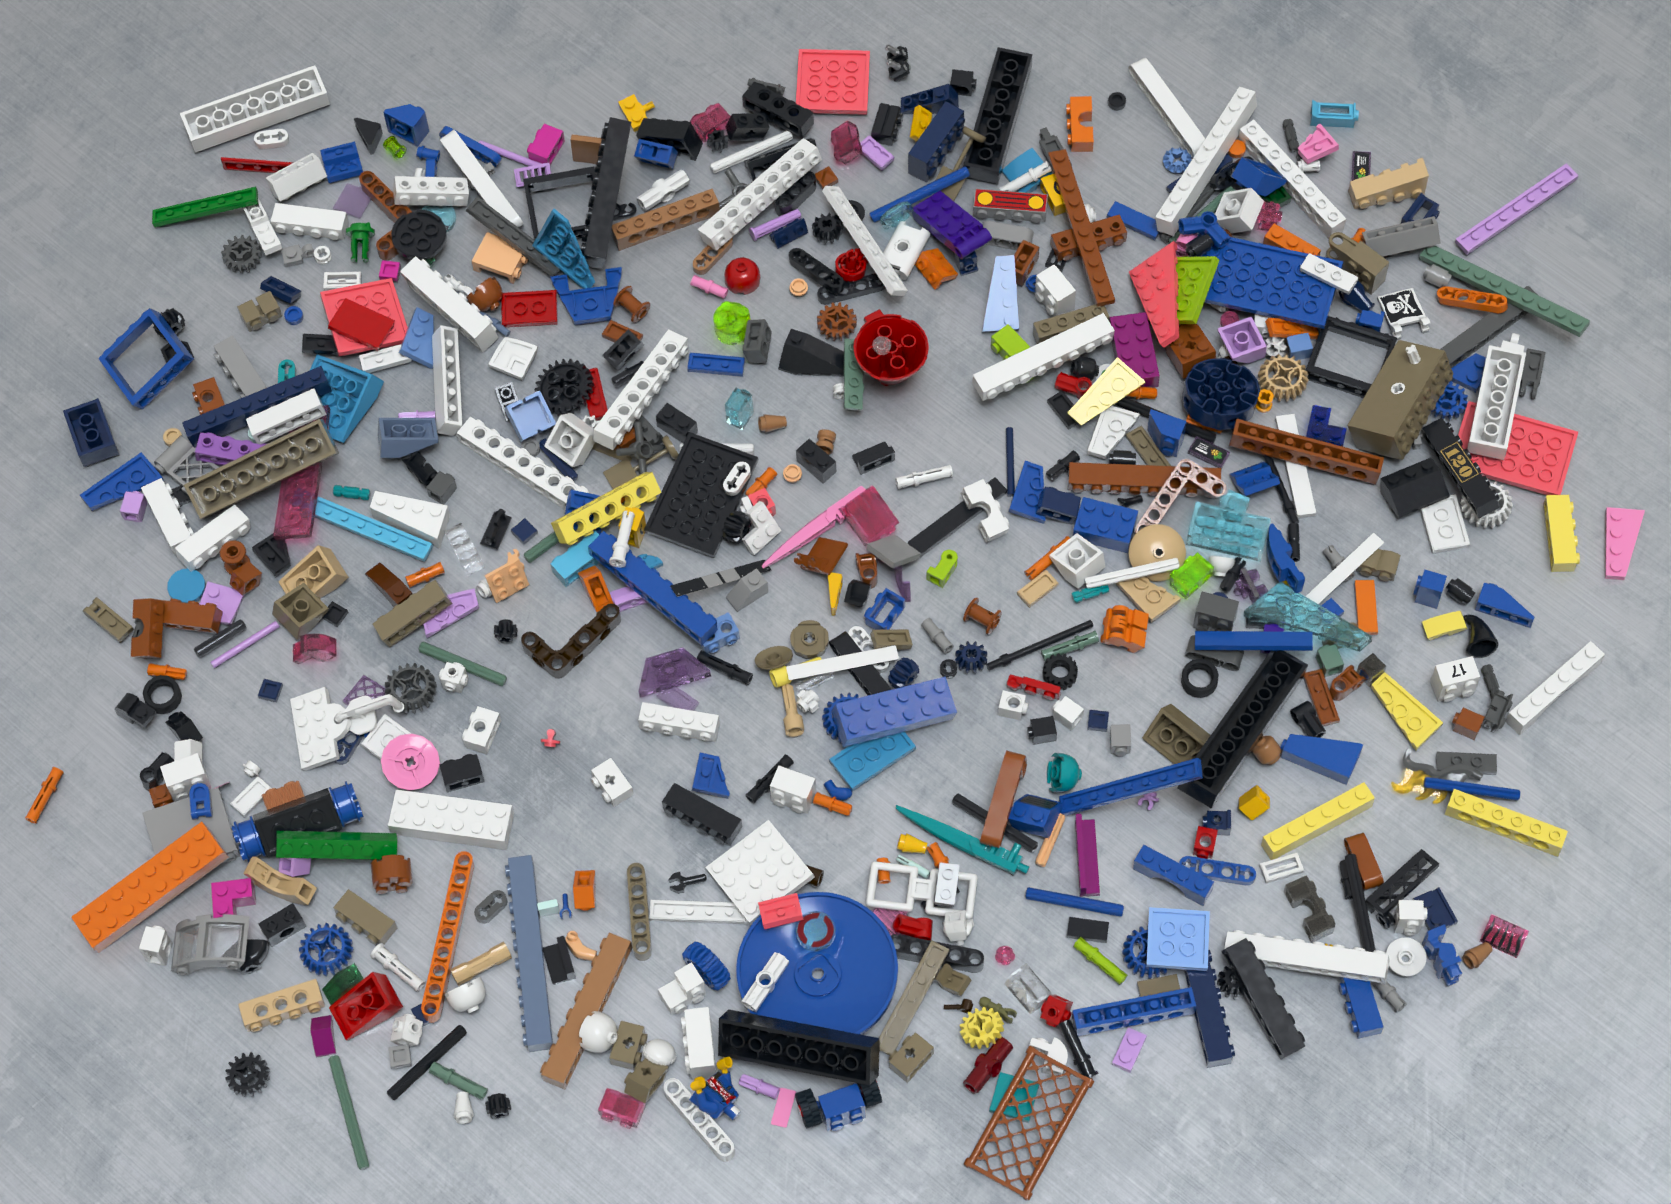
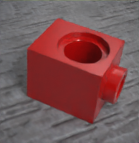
M1198 826L1193 855L1199 858L1212 859L1218 830ZM1207 842L1209 846L1204 847L1200 843Z

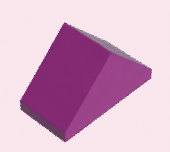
M332 1015L311 1018L310 1031L316 1058L335 1055L336 1047Z

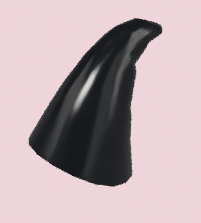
M1464 615L1463 618L1470 628L1467 654L1475 658H1484L1494 653L1499 643L1489 626L1476 615Z

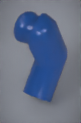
M832 780L824 783V787L832 798L837 797V800H847L852 796L850 788L836 787Z

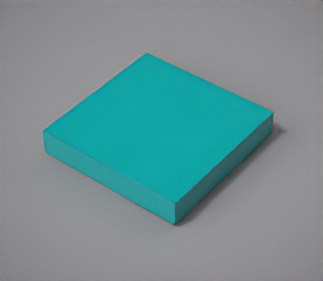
M1000 1072L989 1112H995L1014 1078L1013 1075ZM1025 1079L1027 1084L1035 1082L1032 1080ZM1039 1084L1028 1087L1030 1097H1036ZM1025 1088L1016 1089L1013 1095L1016 1101L1020 1102L1028 1099ZM1029 1102L1018 1105L1020 1115L1032 1113ZM1015 1106L1006 1107L1003 1113L1006 1117H1018ZM1031 1116L1023 1118L1022 1121L1029 1123Z

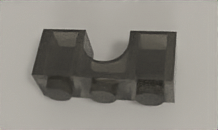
M1306 875L1286 884L1284 894L1292 908L1307 906L1311 909L1313 914L1303 920L1302 927L1312 943L1333 934L1336 924L1331 914L1328 915L1323 898L1318 897L1315 883L1312 880L1310 881Z

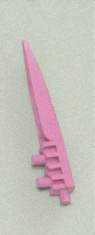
M871 485L867 489L860 486L827 508V510L807 523L781 545L763 563L762 568H766L787 557L835 527L836 521L841 525L843 520L847 519L852 525L856 524L858 519L853 514H857L859 509L862 508L867 515L872 513L873 509L869 504L872 503L871 494L876 491L874 486Z

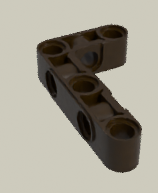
M612 603L604 606L588 624L581 627L569 639V642L562 649L557 651L549 647L545 640L536 633L526 632L521 637L523 651L552 677L556 679L563 678L620 624L621 615L619 607ZM609 614H616L614 617H608ZM583 639L589 640L587 643L581 642ZM530 641L535 642L532 645H527V643ZM556 665H561V666H562V667L559 668V669H555V668H554Z

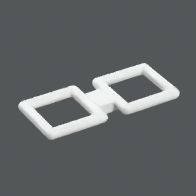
M876 861L871 863L866 896V905L868 907L911 912L914 900L926 901L925 912L930 915L945 916V912L954 911L955 913L956 911H962L934 907L938 869L930 871L928 880L917 878L918 868L916 866ZM878 870L910 874L906 903L874 899ZM959 872L958 880L969 881L965 912L966 919H971L974 911L978 876L973 873Z

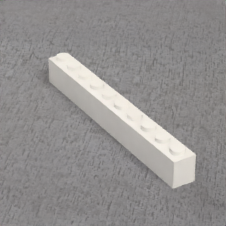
M1239 86L1155 217L1157 231L1171 236L1175 235L1179 229V219L1186 218L1238 137L1240 128L1245 126L1256 109L1257 99L1255 91Z

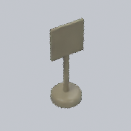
M964 126L962 132L970 138L953 170L944 165L942 166L936 180L958 170L973 140L983 143L986 137ZM966 178L940 191L955 201Z
M667 435L662 438L666 448L648 458L646 465L668 452L672 459H677L679 454ZM626 458L604 471L603 474L612 489H615L637 477L636 471L639 470V465L632 467Z

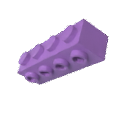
M200 432L195 450L196 461L210 462L223 466L266 444H256L249 440L241 441L230 436L221 437L213 433Z

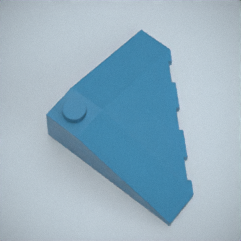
M553 209L532 246L583 289L592 288L595 280L582 254L576 236L571 229L569 220L556 209Z
M317 354L310 370L322 366L332 389V392L320 396L327 414L322 418L328 423V431L332 439L344 443L377 399L384 381L373 374Z

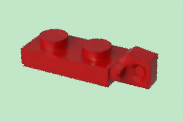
M1009 675L1007 687L1014 691L1023 689L1030 695L1037 693L1043 695L1048 700L1060 699V686L1025 676L1022 678Z

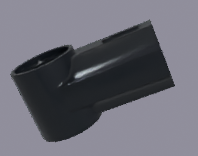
M1305 701L1290 710L1294 722L1297 725H1301L1308 736L1321 738L1326 734L1325 728L1316 717L1315 709L1309 701Z
M162 752L149 767L144 768L140 772V779L146 790L149 791V789L160 785V781L164 778L160 766L174 762V759L169 754ZM154 777L151 781H146L148 778Z

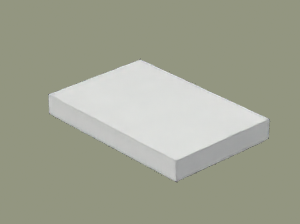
M1456 494L1420 509L1432 554L1470 547Z

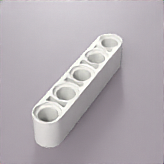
M668 1079L664 1083V1092L667 1100L719 1160L723 1162L731 1161L735 1156V1149L730 1138L710 1115L701 1111L698 1106L689 1100L692 1096L691 1093L678 1079ZM671 1087L679 1089L676 1093L668 1092ZM684 1102L691 1103L689 1108L681 1107ZM697 1117L704 1118L702 1123L694 1122ZM710 1132H716L718 1134L715 1138L712 1139L707 1137L708 1133ZM723 1147H729L731 1149L726 1154L720 1152L721 1148Z

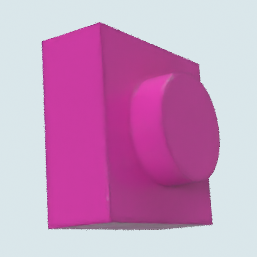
M382 261L379 279L392 278L393 281L398 282L401 268L400 262Z

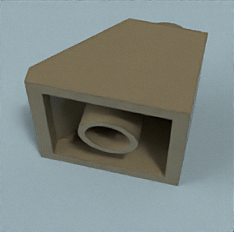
M302 583L274 602L272 615L298 640L313 630L329 608L305 583Z

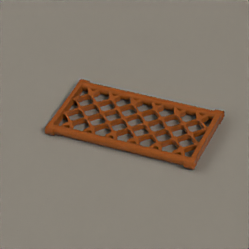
M1033 1046L1027 1048L1023 1062L973 1152L964 1162L965 1167L981 1173L1028 1201L1032 1197V1190L1087 1090L1095 1082L1092 1078H1088L1039 1052ZM1036 1055L1048 1063L1037 1066L1033 1059ZM1052 1065L1064 1070L1065 1073L1055 1076ZM1046 1066L1050 1067L1052 1076L1041 1080L1038 1069ZM1027 1070L1036 1071L1037 1082L1026 1083L1023 1077ZM1070 1075L1082 1080L1081 1086L1072 1085ZM1067 1076L1070 1086L1065 1089H1058L1056 1079ZM1053 1080L1056 1090L1051 1093H1044L1042 1083ZM1039 1084L1042 1095L1034 1098L1030 1097L1028 1087ZM1025 1088L1028 1099L1020 1102L1016 1101L1013 1096L1016 1089ZM1072 1091L1075 1097L1071 1104L1062 1103L1061 1092ZM1057 1094L1060 1104L1055 1107H1048L1046 1097ZM1043 1098L1046 1109L1034 1111L1032 1101ZM1029 1102L1032 1113L1020 1115L1018 1105ZM1015 1106L1018 1117L1010 1120L1006 1119L1003 1114L1006 1107ZM1061 1108L1065 1114L1061 1121H1052L1050 1111ZM1047 1112L1050 1123L1038 1125L1036 1115ZM1033 1116L1036 1127L1024 1129L1022 1119ZM1019 1120L1022 1131L1010 1133L1008 1123ZM1005 1124L1008 1135L1000 1138L996 1137L993 1132L996 1125ZM1051 1126L1055 1132L1052 1139H1042L1040 1129ZM1037 1130L1040 1135V1141L1028 1143L1026 1133ZM1023 1134L1026 1145L1014 1147L1012 1137ZM1009 1138L1012 1149L1004 1152L1000 1151L998 1141ZM987 1142H995L998 1153L990 1156L986 1155L983 1149ZM1037 1144L1043 1146L1045 1151L1041 1158L1032 1157L1031 1146ZM1027 1148L1030 1153V1159L1022 1162L1018 1161L1016 1151ZM1013 1152L1016 1163L1008 1166L1004 1165L1002 1155ZM999 1156L1002 1167L994 1170L990 1169L988 1159ZM977 1160H985L988 1171L976 1166ZM1027 1162L1033 1164L1035 1169L1031 1176L1022 1175L1021 1164ZM1017 1166L1020 1171V1177L1012 1180L1008 1179L1006 1169ZM1003 1170L1006 1181L994 1176L992 1173ZM1021 1180L1025 1188L1021 1191L1012 1186L1011 1182Z

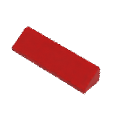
M221 157L224 170L276 173L293 163Z

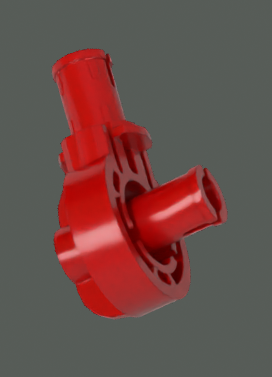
M856 248L855 251L854 249L848 250L836 258L835 272L844 281L860 280L866 273L868 260L860 248Z

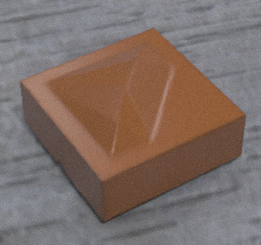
M829 166L815 173L816 182L822 190L825 186H833L838 183L837 176Z

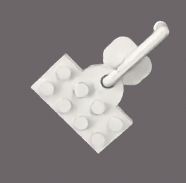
M326 687L290 699L301 769L307 771L340 759L337 741L342 739L348 731L357 735L368 733L377 725L376 709L391 705L395 712L400 713L404 710V704L390 694L375 699L369 696H361L353 699L345 709L339 704H330L329 692Z

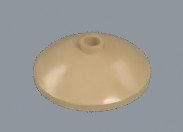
M1162 524L1149 525L1139 530L1132 538L1128 551L1129 561L1132 567L1177 558L1180 565L1179 569L1145 576L1149 581H1165L1175 576L1183 567L1186 558L1185 544L1178 532L1171 527ZM1156 549L1162 550L1161 556L1156 555Z

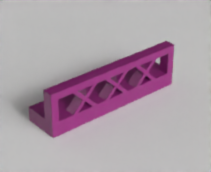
M1076 814L1075 834L1080 897L1100 896L1095 819L1082 820V814Z

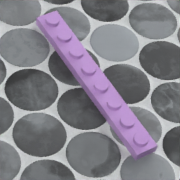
M1566 163L1456 238L1455 243L1468 255L1576 181L1579 175Z

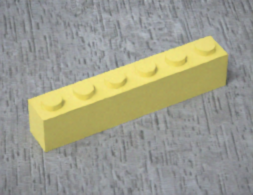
M1365 782L1263 836L1261 846L1270 860L1277 859L1371 808L1375 797Z

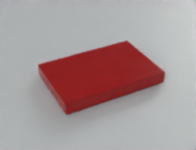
M556 290L503 293L501 301L502 325L504 327L558 325Z
M345 298L328 324V329L378 351L394 326L395 320Z

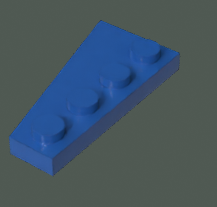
M141 452L81 493L80 497L90 510L93 511L124 498L126 491L139 492L142 490L141 487L160 478L163 481L164 479Z

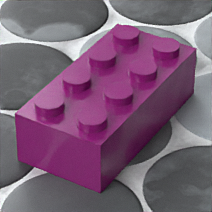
M1142 312L1110 317L1109 322L1115 330L1113 340L1111 341L1115 359L1118 357L1146 382L1141 387H1158L1160 375L1147 313Z

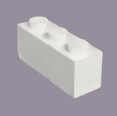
M311 153L266 177V180L274 197L279 201H285L291 195L306 190L308 186L321 182L327 175L320 159L314 153Z

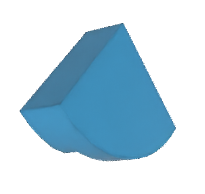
M647 554L638 555L646 562L650 569H657L663 566L662 560L658 557Z

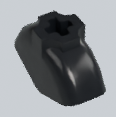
M247 939L245 962L240 968L233 970L241 971L242 974L257 972L261 968L260 963L268 954L269 942L259 939ZM238 941L222 957L237 958Z

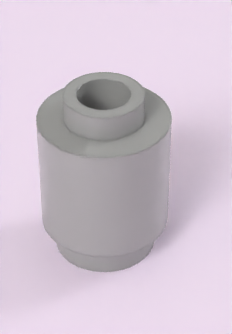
M1434 264L1431 267L1427 266L1423 274L1426 277L1425 281L1439 288L1447 286L1452 277L1449 271Z

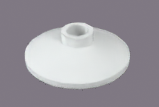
M1411 938L1394 940L1386 951L1390 959L1389 968L1401 976H1414L1421 972L1426 964L1425 949L1418 941ZM1402 957H1407L1409 961L1403 962Z

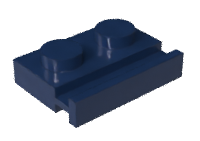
M1440 887L1413 898V900L1423 901L1424 908H1427L1425 925L1428 930L1444 924L1447 929L1449 926L1458 923Z

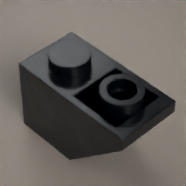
M181 711L170 715L169 720L165 722L179 741L188 739L200 741L203 738L192 720Z

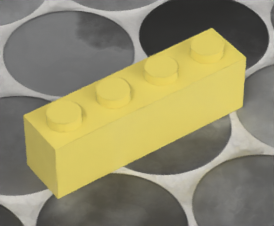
M1546 495L1543 506L1551 572L1575 571L1576 565L1580 563V555L1576 553L1578 539L1577 536H1574L1573 531L1576 527L1575 519H1572L1571 514L1574 509L1573 502H1570L1569 495Z

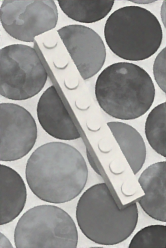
M1102 313L973 374L972 384L982 401L993 399L1003 391H1010L1015 385L1024 384L1034 376H1041L1053 367L1058 368L1068 360H1075L1085 352L1090 353L1102 344H1109L1113 340L1115 330L1105 314Z
M1240 930L1227 932L1224 949L1247 938L1255 946L1257 958L1261 959L1267 967L1384 984L1387 981L1390 959L1388 954L1380 950L1368 952L1359 947L1347 949L1338 944L1326 946L1322 942H1313L1312 944L1305 943L1301 939H1293L1291 941L1285 940L1281 936L1270 938L1265 937L1261 933L1249 935Z

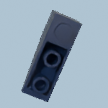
M950 84L901 97V113L914 114V108L921 105L932 114H937L945 101L959 108L958 93Z

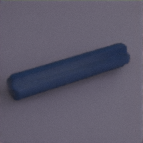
M546 438L540 440V449L564 476H568L573 481H576L578 474L573 468L544 447L547 441Z

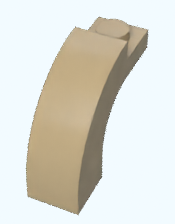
M252 856L243 873L254 881L253 884L262 890L300 905H309L317 887L304 878L291 877L280 873L258 857Z

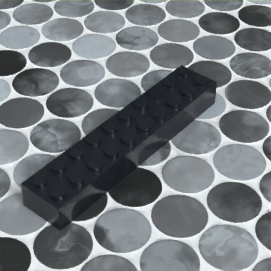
M1271 650L1195 758L1201 760L1203 778L1180 784L1177 789L1212 809L1303 679L1308 664L1284 650Z

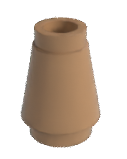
M763 414V416L758 418L760 432L764 431L767 433L786 427V417Z
M1484 942L1465 951L1462 956L1463 962L1470 969L1478 968L1493 949L1489 943Z

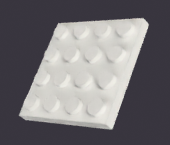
M769 820L705 867L750 925L761 915L758 902L793 894L815 878L813 873Z

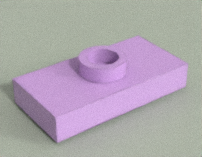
M870 135L856 146V149L881 171L894 161V156Z

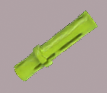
M1082 937L1075 942L1073 947L1080 951L1087 961L1093 962L1119 985L1125 981L1128 975L1103 956L1097 947L1094 948Z

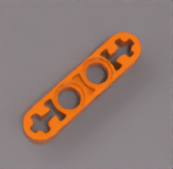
M1448 286L1437 290V300L1443 305L1493 313H1503L1508 309L1507 298L1503 295ZM1462 296L1468 297L1466 300H1459ZM1479 299L1486 300L1484 303L1476 302Z

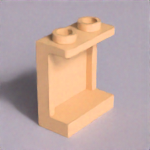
M487 232L472 259L473 271L480 273L482 269L508 277L509 282L514 284L515 280L519 279L523 265L527 264L529 259L499 236Z

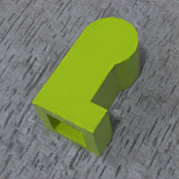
M945 550L936 568L930 566L927 570L926 580L943 589L957 567V553L954 550Z

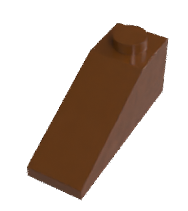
M378 563L365 573L393 607L407 600L412 594L407 586L381 563Z

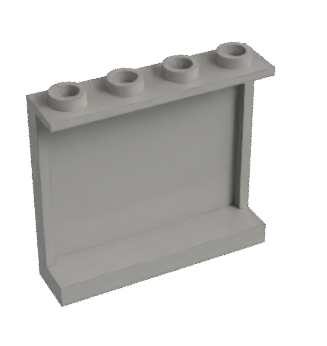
M219 788L210 790L212 817L206 818V816H201L199 819L192 820L190 797L143 812L155 855L202 821L229 856L224 862H232L237 857H240ZM204 804L197 805L198 809L204 808Z

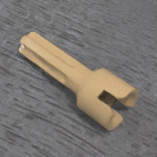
M786 684L782 686L786 717L783 719L785 732L789 737H798L805 730L803 718L797 712L793 686Z

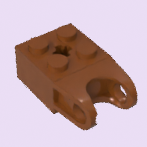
M1197 323L1181 324L1179 326V338L1165 347L1167 356L1183 379L1187 377L1188 373L1197 363L1216 358V350Z

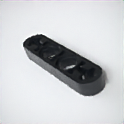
M793 248L789 251V262L792 266L831 293L837 294L844 290V280L836 272L803 249ZM807 264L815 265L813 268L805 267ZM821 273L828 274L826 277L823 278L818 276Z
M874 273L863 276L857 281H844V288L848 289L846 294L837 293L834 296V293H831L824 287H820L817 297L821 304L828 305L880 292L886 287L878 278V275ZM863 283L866 285V288L859 290L856 288V285Z

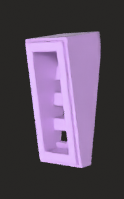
M543 163L514 169L516 186H524V182H521L520 172H523L524 179L528 178L527 171L531 172V177H535L534 170H538V176H542L541 169H545V174L548 175L551 174L550 164Z

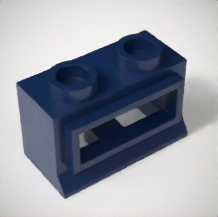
M1420 193L1402 217L1401 224L1414 221L1412 219L1421 207L1429 210L1424 218L1434 216L1437 219L1440 211H1438L1439 204L1425 197L1423 193Z

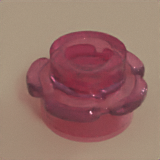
M1002 946L996 950L995 959L998 963L1009 965L1011 961H1014L1015 954L1009 946Z

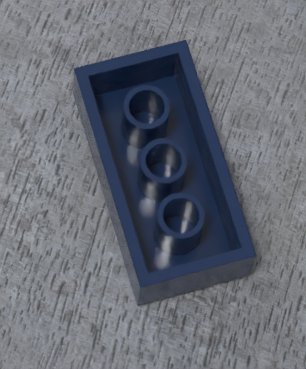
M945 101L908 153V174L926 183L930 177L933 178L935 176L938 166L945 162L948 152L954 149L957 139L962 138L964 135L962 132L965 123L964 110Z

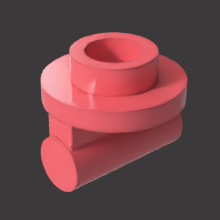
M554 729L547 731L548 739H541V742H544V746L556 747V743L560 744V741L554 740L556 735Z

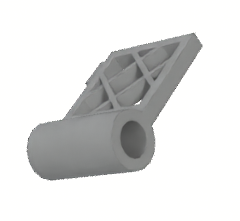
M179 436L154 461V467L161 475L163 473L169 475L182 485L181 490L188 495L184 484H186L185 480L188 483L189 480L203 476L202 467H211L213 470L219 467L214 463H202V461H199L197 464H189L188 459L195 454L196 449L186 438ZM189 468H200V475L189 476ZM178 469H186V476L178 477L174 473Z

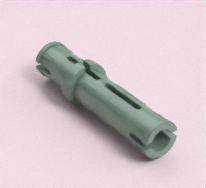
M1096 631L1083 636L1077 635L1072 640L1041 650V654L1046 662V659H1050V656L1053 654L1057 656V653H1060L1061 656L1063 653L1066 654L1077 649L1079 651L1083 650L1088 645L1098 643L1099 638Z
M434 1061L429 1069V1074L442 1079L445 1084L454 1085L480 1100H483L487 1094L488 1088L459 1075L452 1068L448 1069Z

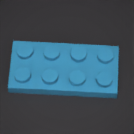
M905 732L850 745L830 758L829 761L851 791H853L916 750V746Z

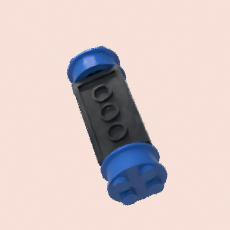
M345 781L343 786L334 789L329 787V790L326 788L254 814L253 817L251 815L249 820L238 824L235 821L232 830L236 843H241L238 846L243 861L247 860L249 863L252 856L263 855L266 857L267 855L269 857L276 854L277 831L337 832L343 830L342 826L345 828V824L356 820L361 822L360 818L364 816L359 802H354L357 797L352 783L347 784V781Z

